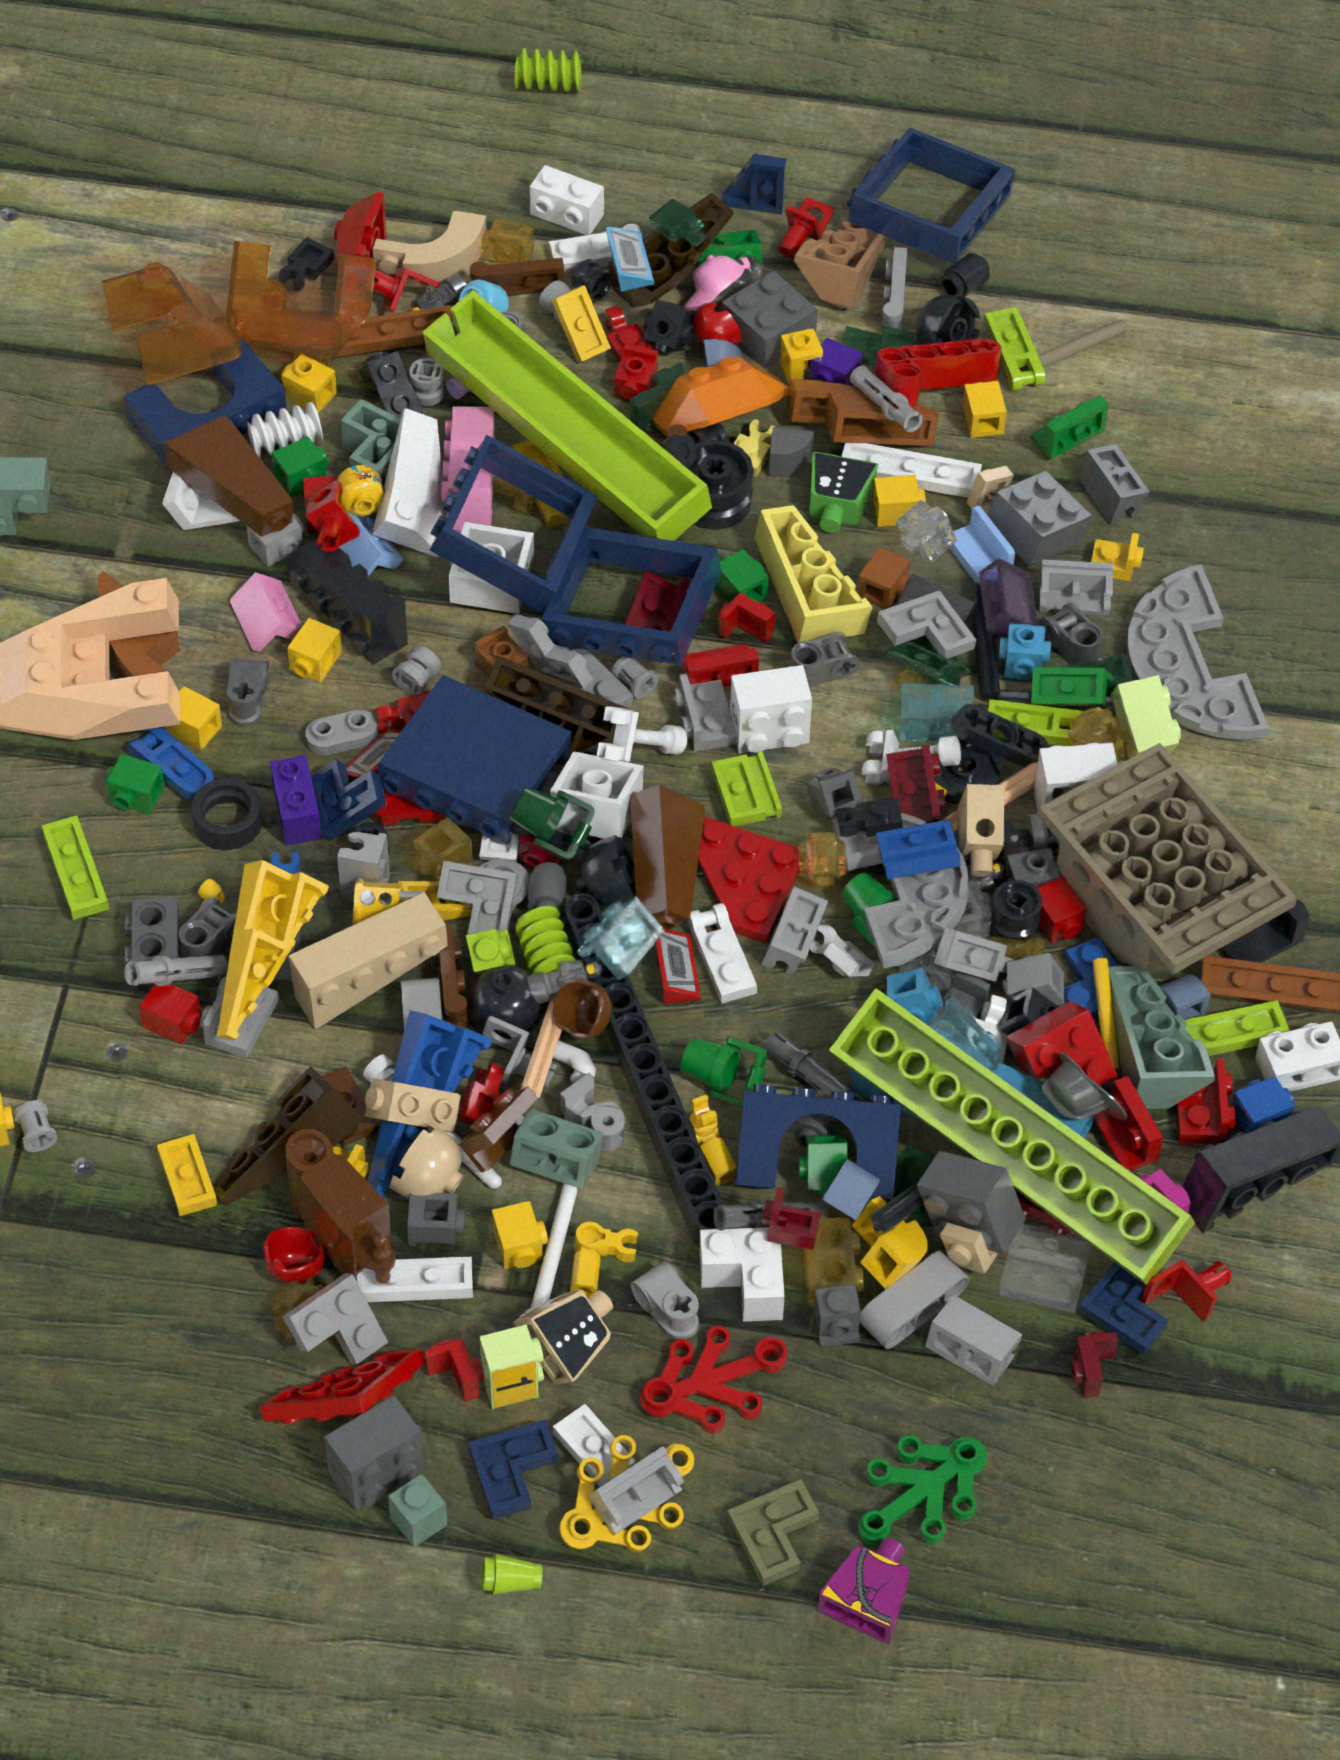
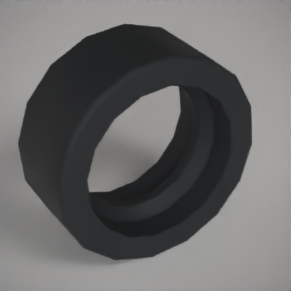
M231 778L213 780L202 786L193 797L191 804L195 834L202 843L214 849H238L252 842L260 833L263 818L259 795L251 785L242 780ZM225 802L239 803L245 806L249 812L243 821L231 826L214 825L205 818V814L210 808Z

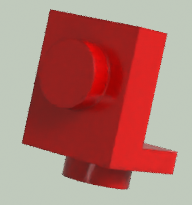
M739 593L731 603L726 602L718 613L719 636L724 639L736 627L764 643L774 635L775 612L770 610L767 605L756 602L742 593Z
M462 1338L454 1341L445 1340L438 1342L424 1352L425 1369L429 1376L451 1369L464 1402L480 1397L479 1381L484 1380L482 1367L477 1357L470 1358Z

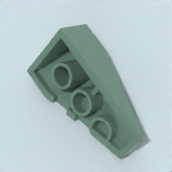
M1136 966L1109 967L1116 1041L1122 1078L1126 1076L1130 1078L1146 1108L1169 1109L1212 1083L1215 1075L1206 1047L1199 1039L1194 1040L1185 1029L1186 1021L1181 1015L1176 1016L1165 1002L1167 996L1145 968Z

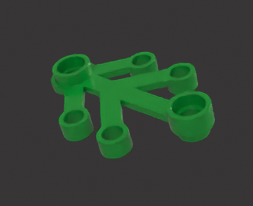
M906 1435L899 1440L897 1455L902 1462L911 1464L918 1460L943 1463L934 1471L891 1467L890 1463L882 1458H876L869 1462L866 1478L871 1485L882 1487L886 1484L913 1487L881 1511L871 1510L860 1517L857 1533L860 1541L866 1546L879 1547L884 1538H890L891 1525L926 1498V1516L921 1524L920 1536L925 1543L930 1545L942 1542L946 1531V1525L942 1520L944 1485L955 1476H957V1495L952 1500L951 1513L959 1521H968L974 1517L977 1506L976 1500L973 1497L974 1475L980 1473L987 1463V1451L980 1441L971 1437H961L954 1440L950 1446L922 1444L920 1439L913 1435ZM910 1445L915 1447L917 1451L906 1453L902 1448ZM970 1452L974 1455V1457L971 1459H965L960 1455V1453ZM880 1468L883 1469L886 1472V1474L884 1476L878 1477L875 1476L872 1473V1471L874 1469ZM959 1503H967L971 1509L961 1511L957 1508V1505ZM876 1521L881 1523L882 1527L872 1529L868 1526V1523ZM935 1526L940 1530V1533L936 1535L929 1534L926 1528Z

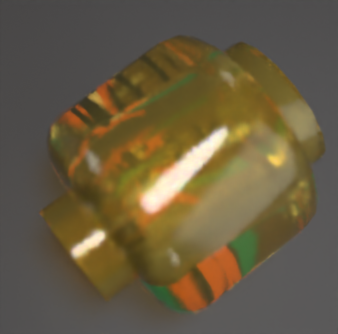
M820 832L807 834V840L802 841L798 846L800 876L806 880H812L813 887L835 886V879L842 878L847 872L845 842L837 839L836 833Z

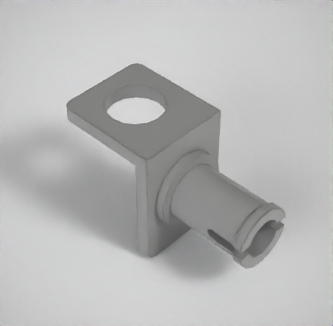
M489 1016L482 1035L493 1039L492 1043L514 1052L499 1087L505 1090L511 1076L515 1077L516 1074L525 1077L532 1056L526 1053L527 1049L525 1048L529 1032ZM494 1029L505 1031L511 1036V1039L499 1036L495 1033ZM550 1065L544 1087L548 1088L557 1065Z

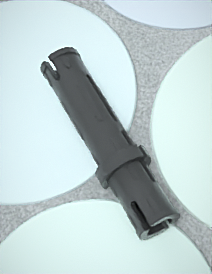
M776 1030L766 1040L763 1048L788 1068L787 1072L793 1077H800L816 1091L826 1090L829 1092L855 1093L854 1101L866 1102L863 1096L852 1090L841 1079L819 1064L812 1057V1052L807 1048L801 1049L781 1031Z
M750 1200L745 1205H718L714 1210L713 1216L715 1227L720 1231L725 1229L769 1227L767 1224H762L765 1204L758 1200ZM823 1200L783 1203L785 1206L820 1212L819 1226H824L828 1222L829 1209L827 1203Z

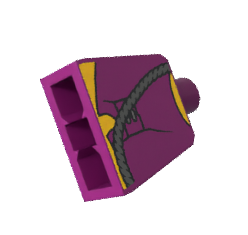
M884 1538L877 1552L863 1546L855 1547L820 1592L818 1612L890 1645L910 1577V1570L906 1566L899 1564L905 1551L903 1545L894 1539Z

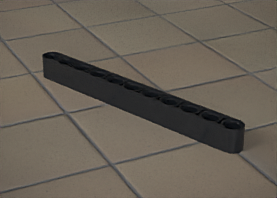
M576 894L570 897L565 904L566 934L577 960H581L585 967L592 962H597L598 965H601L602 971H600V976L592 979L588 977V979L602 986L607 991L612 1002L611 1018L605 1028L691 1238L695 1245L700 1248V1230L717 1229L716 1227L707 1228L703 1225L714 1224V1210L718 1205H724L601 909L592 896ZM615 1006H622V1007H624V1008H614V1007H615ZM628 1036H634V1037H637V1038L629 1039V1038H626V1037H628ZM639 1067H649V1069L643 1070L639 1069ZM658 1097L662 1098V1100L656 1101L652 1100V1098ZM671 1128V1129H675L676 1131H674V1132H667V1131H664V1130ZM687 1160L689 1163L682 1164L676 1161ZM697 1191V1192H701V1193H703V1194H702V1195H699V1196H695V1195H691L690 1193Z

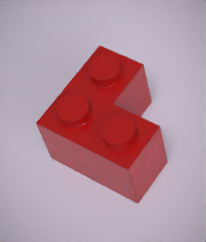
M1071 1000L1006 1037L1020 1070L1037 1080L1052 1073L1060 1066L1059 1052L1067 1054L1099 1086L1118 1076L1090 1011Z

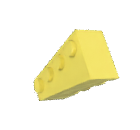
M792 505L761 510L754 539L797 642L813 640L832 632H843L846 637L865 634L872 610L871 604L866 598H860L855 591L856 585L848 575L844 577L836 567V559L830 551L823 550L817 542L818 536L796 507Z

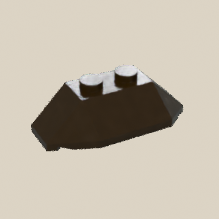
M497 656L484 689L486 694L571 731L570 755L566 762H568L574 751L593 755L598 751L599 742L613 744L616 723L603 720L606 706L629 709L500 656Z

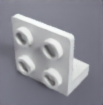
M172 473L162 504L183 530L240 521L177 474Z

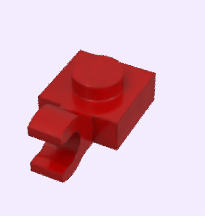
M618 305L605 310L609 320L605 321V325L610 332L606 337L611 347L610 350L619 364L623 356L625 344L652 349L649 341L644 339L645 335L637 323L627 326L623 312Z
M430 692L397 699L396 708L391 705H383L376 708L379 733L383 734L388 729L397 730L404 728Z
M491 1062L489 1063L488 1070L478 1069L475 1081L466 1087L458 1116L459 1120L472 1125L480 1116L490 1112L495 1107L493 1102L501 1095L497 1092L504 1075L502 1067Z

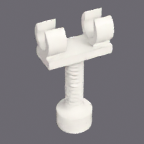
M605 707L603 720L616 723L613 744L599 742L597 756L609 760L630 762L633 743L656 745L664 754L679 755L685 750L687 734L683 727L665 725L660 731L636 729L639 712L626 708Z
M886 730V733L882 731L868 733L866 746H870L869 754L883 757L882 762L879 760H868L863 763L862 775H866L865 783L879 785L886 781L889 784L890 777L886 754L921 749L922 747L898 748L899 742L893 730ZM957 736L941 737L939 744L936 746L930 745L931 754L938 753L939 760L943 766L959 765L961 749Z

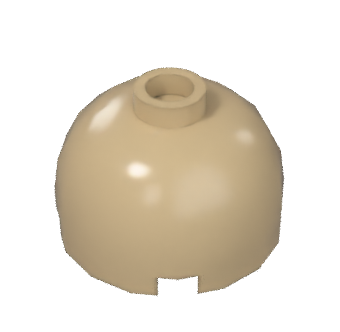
M430 1123L428 1132L423 1129L400 1162L399 1166L405 1170L401 1179L393 1176L389 1188L406 1199H410V1193L414 1195H430L445 1192L453 1194L464 1176L458 1172L462 1156L455 1140L444 1130Z

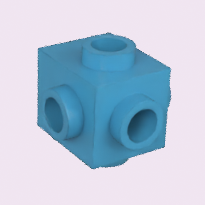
M1009 623L1008 638L1001 637L999 659H1005L1004 678L1032 680L1033 667H1042V662L1049 663L1051 642L1044 641L1045 626Z
M923 967L887 976V996L929 1027L938 1025L937 1009L942 1008L941 994L937 986H931Z

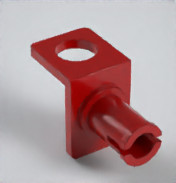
M809 197L804 199L799 209L787 205L785 213L789 229L782 242L778 245V251L787 258L795 259V255L803 245L806 237L816 241L821 238L835 212L834 208ZM812 209L821 211L823 214L822 220L818 223L816 216L807 213V211Z
M368 265L365 266L361 274L373 278L374 281L366 277H360L358 285L361 287H366L385 295L381 310L392 313L396 309L407 278L429 287L438 288L440 284L407 268H397L392 277Z
M339 480L312 493L309 497L305 514L319 532L318 546L322 544L321 549L326 552L336 551L340 546L360 535V529L338 501L341 489ZM329 494L325 499L318 502L323 496Z
M1182 1259L1148 1281L1141 1301L1146 1305L1173 1289L1202 1321H1205L1210 1317L1217 1301L1214 1291L1224 1285H1228L1232 1281V1274L1228 1266L1218 1272V1269L1222 1268L1225 1264L1222 1261H1215L1211 1266L1196 1274Z

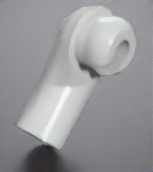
M558 1040L553 1059L570 1065L574 1069L570 1077L571 1082H577L589 1072L595 1077L596 1068L589 1054Z

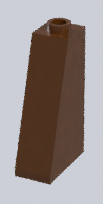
M227 415L165 442V464L171 471L263 537L273 531H281L288 524L292 523L293 500Z
M656 785L630 795L637 919L652 925L653 928L669 930L674 928L676 923L688 920L691 916L705 808L703 804L662 785Z

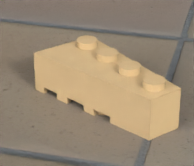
M424 892L289 955L294 996L314 1029L316 1030L447 947L446 924Z

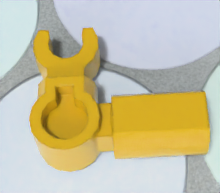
M707 1094L692 1099L691 1107L693 1113L689 1117V1122L715 1184L723 1185L737 1178L738 1168L723 1138H720L717 1114L715 1110L709 1109Z
M595 1222L582 1223L577 1228L574 1239V1251L576 1253L573 1259L570 1292L581 1290L589 1298L597 1291L601 1262L600 1256L607 1257L610 1254L622 1262H634L636 1249L625 1248L622 1244H636L638 1232L633 1229H623L618 1233L611 1232V1229H604Z

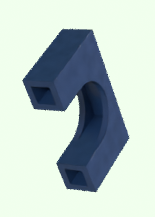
M242 338L212 352L214 374L233 396L225 406L216 411L195 414L180 410L170 402L154 381L124 395L127 419L164 464L165 442L221 416L227 415L241 434H245L248 432L247 421L251 425L253 414H259L263 422H265L267 411H272L277 418L281 408L287 410L285 388Z
M753 1084V1092H744L736 1185L776 1188L779 1148L785 1131L793 1122L801 1117L810 1114H825L837 1118L851 1131L857 1147L856 1165L880 1179L871 1197L876 1198L880 1196L884 1199H893L901 1105H894L891 1096L870 1095V1102L854 1101L855 1093L831 1091V1099L815 1097L816 1090L792 1088V1095L776 1094L777 1086Z

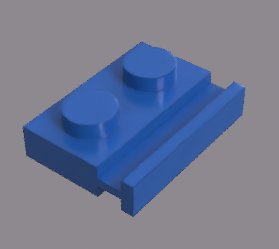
M950 820L876 833L877 845L887 879L961 866L960 854L957 850Z

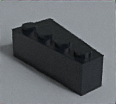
M1320 1106L1304 1112L1303 1110H1297L1286 1119L1275 1123L1268 1121L1257 1130L1247 1134L1243 1132L1237 1133L1221 1144H1208L1196 1153V1160L1182 1185L1191 1202L1188 1214L1191 1215L1195 1225L1203 1234L1214 1228V1220L1217 1217L1226 1213L1231 1219L1242 1213L1244 1210L1243 1206L1248 1204L1253 1198L1259 1196L1264 1201L1274 1196L1286 1184L1287 1180L1294 1185L1332 1165L1340 1152V1131Z

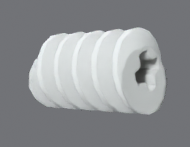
M312 402L306 404L305 414L299 405H295L292 408L291 416L285 408H281L278 419L272 411H267L265 422H263L259 414H253L251 425L247 421L251 446L259 458L262 447H265L269 455L272 456L276 444L283 448L288 445V442L294 443L307 436L314 443L315 436L317 435L323 442L319 415Z

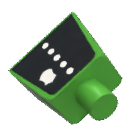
M813 452L809 515L813 518L821 519L819 525L822 530L835 533L840 530L841 523L850 525L859 523L873 496L874 478H877L878 463Z

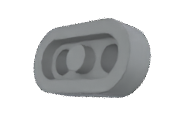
M353 710L316 719L306 728L307 747L317 755H331L368 746L377 738V720L372 713L365 710Z

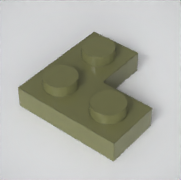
M802 1479L727 1510V1519L763 1586L800 1570L801 1562L786 1534L819 1520V1511Z

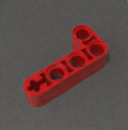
M973 339L884 348L877 353L875 376L895 393L903 394L907 398L909 405L914 407L918 403L919 390L996 381L1002 347L994 340Z

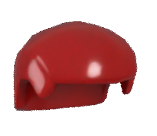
M716 302L704 303L697 307L694 313L693 325L696 337L702 345L704 340L710 339L725 340L734 345L742 342L740 329L729 311L715 312Z
M292 1226L279 1228L267 1235L264 1242V1261L267 1270L273 1277L284 1283L298 1284L308 1282L321 1273L325 1260L324 1245L319 1244L318 1246L312 1230Z

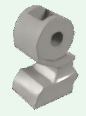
M589 1072L560 1093V1112L567 1121L603 1132L601 1150L613 1151L623 1143L625 1118L620 1107L613 1101L593 1105L594 1079Z

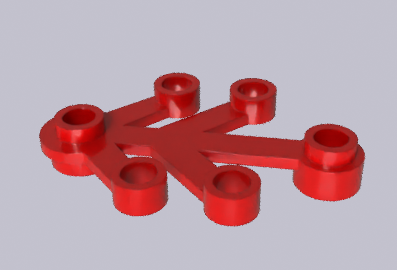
M714 1326L706 1334V1345L692 1376L676 1383L682 1367L688 1366L693 1360V1346L685 1339L675 1340L670 1345L669 1359L661 1376L651 1379L642 1387L640 1391V1405L647 1414L654 1417H666L674 1412L699 1421L702 1429L711 1434L718 1433L723 1429L725 1424L724 1411L715 1405L704 1407L685 1399L686 1397L700 1394L738 1408L739 1415L744 1419H756L762 1411L761 1397L757 1393H744L722 1384L759 1370L767 1373L780 1371L787 1361V1347L779 1338L766 1337L757 1343L755 1354L713 1369L720 1353L727 1351L730 1346L729 1331L723 1326ZM715 1336H721L725 1341L715 1343L711 1339ZM683 1349L688 1354L684 1357H679L675 1354V1351ZM768 1355L775 1356L778 1360L770 1362L764 1360V1358ZM663 1396L667 1401L659 1403L653 1401V1398ZM753 1402L757 1407L749 1410L744 1408L743 1404ZM708 1416H716L720 1420L717 1423H709L706 1418Z

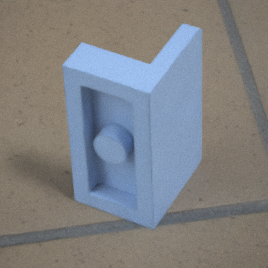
M980 505L973 507L970 524L946 534L945 544L974 582H985L991 588L1012 578L1015 551Z
M348 513L360 529V535L339 548L349 555L352 566L361 564L367 569L368 576L377 565L396 570L404 559L389 540L372 535L375 521L371 515L357 517L352 513Z

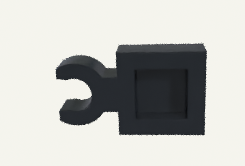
M306 237L287 257L288 265L280 270L279 283L284 285L287 280L294 279V291L299 292L304 288L307 276L316 280L335 260L334 250Z
M898 797L862 802V809L860 810L851 807L837 809L841 837H850L866 830V837H874L878 832L903 828Z

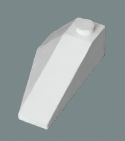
M406 408L402 411L383 488L385 493L378 508L372 535L435 557L439 555L429 550L435 538L430 532L440 515L445 517L446 512L441 510L444 504L441 497L443 477L437 419Z

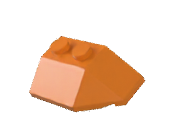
M740 356L726 357L716 365L707 368H694L688 374L677 377L653 416V425L666 437L668 428L675 424L684 426L687 431L707 427L771 405L782 399V397L788 396L789 387L774 375Z

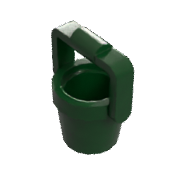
M525 786L511 811L509 819L537 837L533 842L535 846L563 860L571 859L578 847L583 848L592 829V826L589 824L595 813L593 806L561 790H558L557 797ZM570 803L586 811L582 821L578 822L570 839L571 844L567 852L548 842L555 832L567 804Z

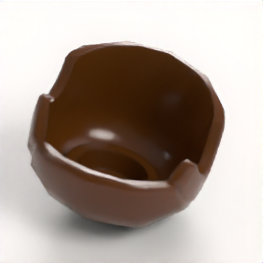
M573 979L564 983L555 995L552 1009L555 1024L559 1029L572 1034L573 1037L580 1039L595 1038L605 1030L610 1022L612 1002L607 991L602 986L583 979Z

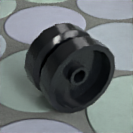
M710 440L697 443L695 461L688 469L707 484L712 508L693 525L710 530L730 528L742 522L751 509L754 476L751 458L742 448L730 442Z

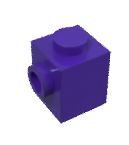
M826 337L821 344L823 356L807 360L808 367H810L809 380L854 386L850 382V376L854 369L862 366L863 353Z

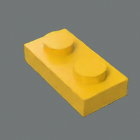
M585 285L551 299L577 362H583L611 349Z
M195 1134L158 1144V1154L179 1216L216 1206V1195Z

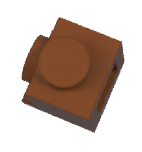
M504 625L475 642V664L488 678L497 656L529 668V656L508 635V629Z

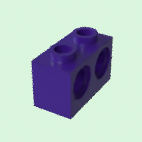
M306 755L270 761L273 791L285 846L321 840L319 811Z

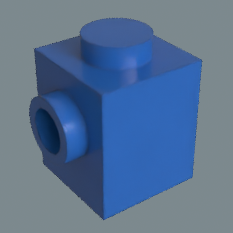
M1276 1076L1264 1081L1258 1079L1248 1083L1243 1089L1235 1092L1232 1102L1235 1108V1121L1244 1134L1257 1130L1268 1121L1275 1123L1286 1119L1293 1113L1295 1108L1289 1089L1282 1087Z

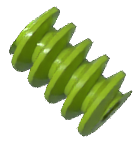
M522 48L515 63V89L519 88L523 80L526 89H531L534 81H536L539 90H544L549 81L552 91H557L560 82H562L565 91L569 92L572 84L575 83L577 91L580 92L581 60L578 52L573 51L571 59L567 60L564 50H561L558 58L554 59L552 50L548 49L545 58H541L539 49H535L532 58H529L526 48Z
M541 906L521 915L515 923L516 935L520 940V947L524 951V958L528 963V970L531 975L541 971L544 974H549L561 970L560 961H576L571 955L572 948L567 943L568 936L563 931L564 925L559 919L560 913L556 907Z

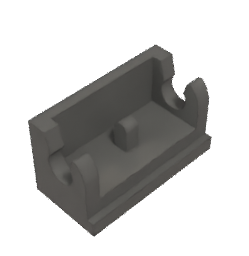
M1117 444L1088 449L1086 451L1077 478L1110 525L1117 524L1127 508H1129L1128 513L1131 518L1135 517L1140 511L1145 497L1149 496L1150 491Z

